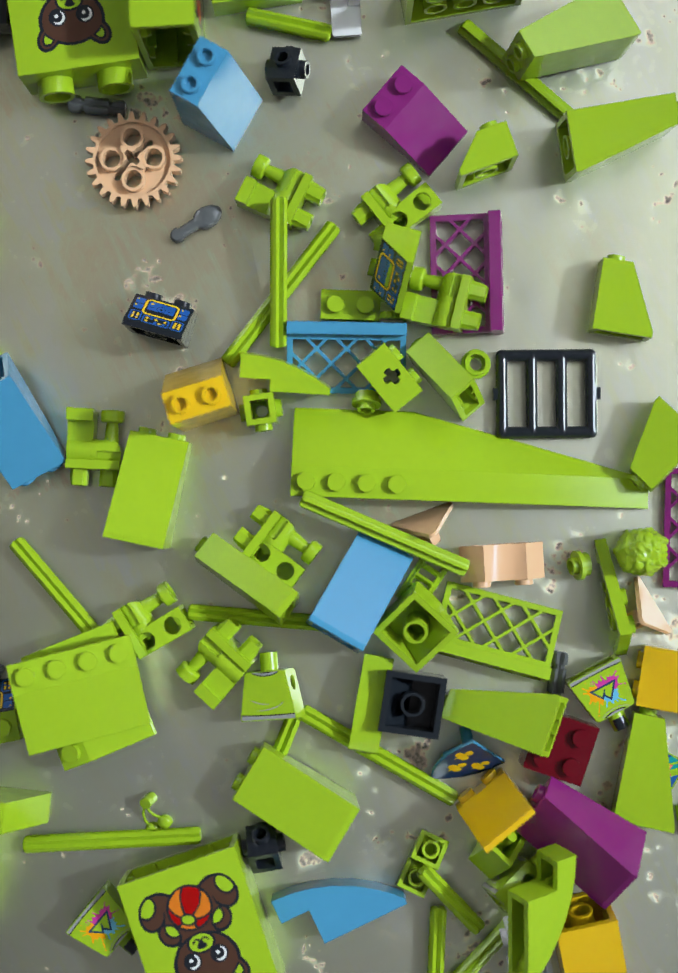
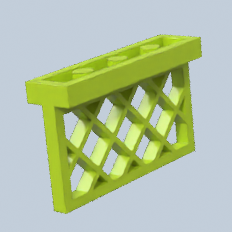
M447 581L441 604L446 611L447 607L450 609V618L454 616L463 632L456 635L437 654L542 682L549 681L552 671L550 667L563 611ZM452 589L463 592L469 601L467 605L456 611L449 601ZM470 594L480 597L473 600ZM484 598L491 599L498 609L497 612L487 618L483 617L476 605L477 602ZM499 602L506 603L509 605L502 608ZM513 605L521 607L527 619L513 626L505 613V610ZM472 606L480 622L466 629L458 613ZM528 609H529V610L536 611L537 613H535V614H533V615L531 616V614H530V612L528 611ZM542 613L554 616L552 628L542 634L533 618ZM501 614L509 629L495 637L486 621ZM529 621L538 637L524 644L516 628ZM483 624L491 637V640L483 645L476 644L469 634V631ZM512 632L520 645V648L511 653L504 651L498 642V639ZM550 634L549 642L545 639V636ZM465 635L468 641L458 638ZM541 640L547 650L544 661L533 659L526 647ZM494 642L497 649L488 647V645ZM521 650H523V652H524V654L526 655V657H525V656H522V655H518V654H516V653H518V652H520Z

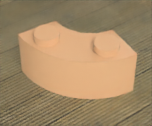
M542 541L459 547V556L470 561L468 571L464 576H460L461 583L473 582V588L491 587L492 581L515 580V585H532L533 579L545 577Z

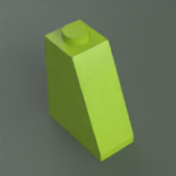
M609 254L607 258L603 257L598 262L587 332L646 342L652 338L653 330L634 262L625 261L626 257L622 255Z
M429 332L411 344L410 348L406 351L410 361L462 421L466 420L485 403L475 379Z
M660 396L654 401L629 473L633 475L630 480L641 491L646 488L652 492L678 466V413Z
M0 786V835L48 823L52 792Z

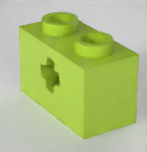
M383 342L357 363L356 367L392 411L396 413L423 391L419 386V383L423 380L412 367L406 370L401 364L400 360L404 357L393 343L387 347ZM389 368L392 371L398 369L400 373L397 374V377L399 379L396 382L392 380L386 382L383 379L386 377L384 373L386 369Z

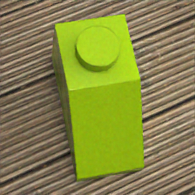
M515 830L488 853L485 852L478 842L468 859L489 879H492L511 868L526 839Z

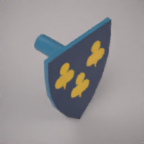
M462 726L459 729L462 744L443 752V756L432 769L431 777L434 779H449L469 776L505 763V760L474 741L472 730Z

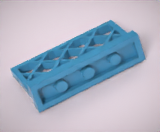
M288 320L287 362L293 364L294 357L299 362L297 366H303L306 371L318 378L332 366L343 377L335 387H331L330 393L355 394L356 391L364 389L376 391L371 387L370 383L365 387H356L349 378L358 370L357 367L346 376L334 363L346 351L359 363L360 360L349 349L357 340H366L373 350L383 342L400 341V353L404 357L400 362L406 368L407 323ZM293 339H306L314 349L301 360L293 352ZM311 339L322 341L316 345ZM327 340H336L344 348L332 361L319 349ZM341 340L352 341L346 346ZM370 340H382V342L375 346ZM316 351L329 363L318 375L305 364ZM345 382H347L351 387H340V386H341L342 384H344Z

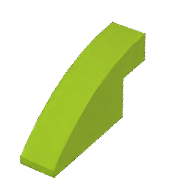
M556 843L537 850L536 879L508 889V973H542L562 932L573 893L576 854Z

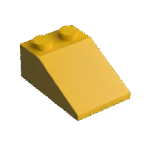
M499 767L497 770L492 768L480 778L482 782L474 789L469 787L457 797L458 802L455 804L457 811L486 853L490 852L536 813L525 795L502 767Z

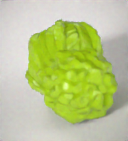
M652 527L623 531L619 540H617L616 547L612 549L622 571L632 575L653 576L655 572L662 567L665 568L669 563L667 559L669 540Z

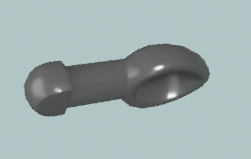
M216 205L200 208L196 211L192 220L171 231V240L175 243H181L184 241V238L199 229L208 230L214 227L221 218V208Z

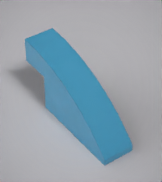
M356 878L312 880L272 893L271 899L281 924L309 911L324 943L407 904L406 895L403 890L376 881Z

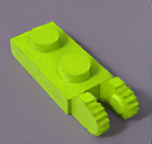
M321 289L320 320L380 322V320L398 321L402 319L399 318L400 313H396L393 310L380 312V302L384 301L373 291Z

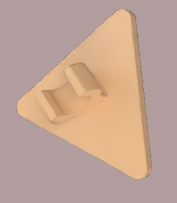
M452 502L444 503L396 521L391 526L405 533L414 534L417 538L436 545L441 542L438 532L451 512L453 504Z
M639 576L635 577L634 586L637 610L627 613L628 616H633L635 628L639 629L646 626L665 634L671 633V628Z

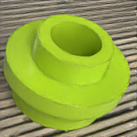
M473 349L464 354L461 359V366L474 379H480L489 372L491 362L489 356L484 351ZM473 359L478 360L481 364L480 369H472L470 361Z
M364 389L355 392L352 406L359 413L372 414L381 407L382 401L379 399L378 392Z
M579 550L572 551L570 558L567 559L568 572L576 580H583L592 573V561L589 554Z

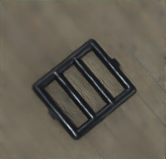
M593 349L499 350L496 352V388L492 389L493 401H496V434L499 438H594L597 435V400L601 399V387H597L596 352ZM537 361H555L556 426L538 427ZM567 361L585 362V426H568ZM507 362H525L526 427H508Z

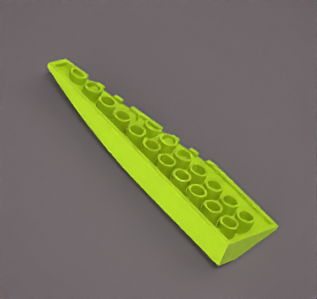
M294 409L290 496L302 497L305 491H310L324 498L648 509V490L645 488L641 491L630 480L633 476L632 474L514 440L501 439L493 434L410 411H397L394 413L393 411L375 410L372 414H363L352 409Z

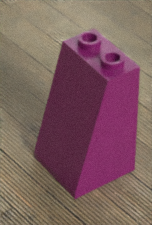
M552 776L544 785L539 784L535 788L529 803L536 813L517 828L516 831L537 850L556 843L576 854L574 883L599 906L606 909L638 878L647 832Z

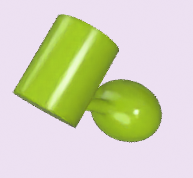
M148 792L140 800V806L143 808V820L147 824L145 829H167L173 823L172 817L168 814L159 816L149 809L157 801V795L154 792ZM145 809L152 816L158 818L157 822L147 821L145 816Z

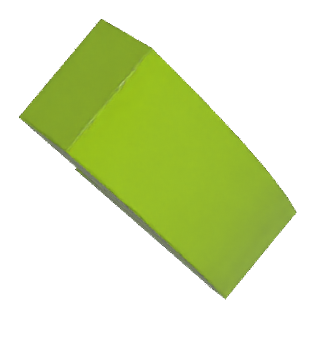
M241 353L240 378L270 379L269 392L330 395L331 387L297 365L263 354Z
M364 653L348 750L378 755L382 731H378L386 671L387 669H393L394 658Z

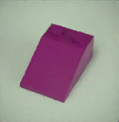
M403 65L397 69L362 110V121L428 177L431 176L468 132L429 88Z

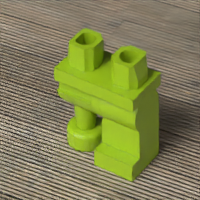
M259 154L252 166L250 175L259 180L266 176L276 182L277 186L275 190H272L258 183L256 179L246 175L235 197L237 206L270 221V199L272 197H286L288 200L287 229L291 231L294 227L308 231L313 222L314 215L302 210L306 201L320 207L327 194L326 190L314 182L312 175L306 172L303 173L296 168H290L286 171L270 165V158Z
M409 162L399 169L401 174L399 177L387 185L377 184L369 192L367 191L361 196V203L351 212V216L360 227L372 218L378 223L379 226L369 234V238L374 244L377 233H384L387 222L414 229L442 207L443 202L426 182L402 201L397 196L407 185L415 187L422 181L419 173Z
M414 266L409 288L422 291L425 286L437 290V299L406 291L399 318L404 322L462 333L463 330L478 331L482 315L468 311L470 300L481 303L486 302L489 292L488 286L475 281L470 275H462L455 272H449L444 276L428 275L426 268Z
M66 407L68 429L65 468L70 469L71 485L89 486L90 471H100L99 486L115 488L124 455V449L119 444V424H123L125 421L124 411L101 410V422L106 423L104 439H97L99 412L93 408Z
M258 505L250 515V518L262 526L256 535H253L247 529L241 527L233 540L244 550L243 554L293 588L306 571V568L283 551L288 545L303 553L301 560L310 565L323 546L315 540L311 543L307 542L295 531L293 523L278 511L274 510L272 512L270 509Z
M163 581L156 586L157 593L143 600L127 603L111 613L113 616L104 623L113 621L118 634L121 632L124 635L130 634L136 658L142 659L197 627L193 620L188 619V612L183 604L157 620L153 617L151 612L162 603L170 606L178 601L174 590L167 581Z
M233 616L213 626L200 640L198 651L190 662L182 661L176 668L177 674L185 682L194 685L201 676L199 670L208 661L215 667L193 691L212 710L221 703L257 660L256 656L263 646L252 635L241 644L234 635L242 626Z

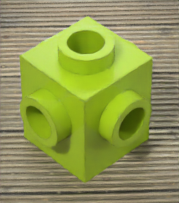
M267 388L250 390V395L242 396L243 404H239L241 422H246L249 428H255V433L273 430L272 425L279 424L278 417L283 416L281 399H275V394L268 392ZM260 406H265L268 409V413L264 417L257 415V409Z

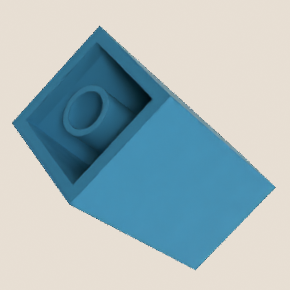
M202 36L199 37L169 90L184 125L233 152L262 103V98L229 51Z
M6 352L0 355V472L10 487L15 489L19 486L31 484L36 477L46 472L56 471L65 463L66 459L64 448L10 355Z
M358 532L306 624L354 652H362L414 557L402 550Z

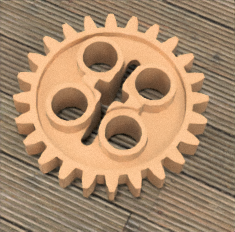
M130 111L127 120H124L121 113H118L117 123L107 118L109 126L107 129L101 126L97 127L101 136L90 137L95 147H86L88 154L93 157L85 159V163L87 166L94 168L87 171V175L89 178H96L92 182L95 189L102 187L99 194L102 198L110 195L109 201L112 205H115L120 199L123 209L128 207L129 202H132L135 210L139 209L140 202H144L146 207L150 208V199L152 198L159 204L161 203L159 196L161 192L168 196L171 195L167 187L168 184L178 185L173 175L182 174L181 169L175 166V164L183 162L180 155H175L181 148L179 144H172L176 137L174 133L166 134L169 129L166 123L158 127L159 121L155 116L148 122L145 112H142L140 118L136 119L133 111ZM131 135L141 136L140 141L136 145L130 146L126 144L127 139ZM148 142H153L152 146L146 148ZM152 155L162 156L160 164L156 166L148 164V160ZM110 157H120V162L117 166L112 168L106 166L107 160ZM133 157L134 159H139L140 162L135 165L130 163L129 159ZM122 174V177H121L120 180H118V181L115 180V178H116L117 176H119V175ZM140 176L142 182L138 187L131 188L128 186L130 178Z

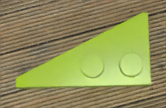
M606 538L594 540L595 554L604 578L601 586L608 624L612 631L617 630L618 632L615 647H613L614 655H627L632 634L636 632L635 622L632 615H627L625 608L628 605L625 588L619 587Z

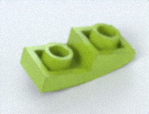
M421 829L395 885L424 898L428 887L417 877V872L425 864L431 866L435 871L438 870L450 842Z

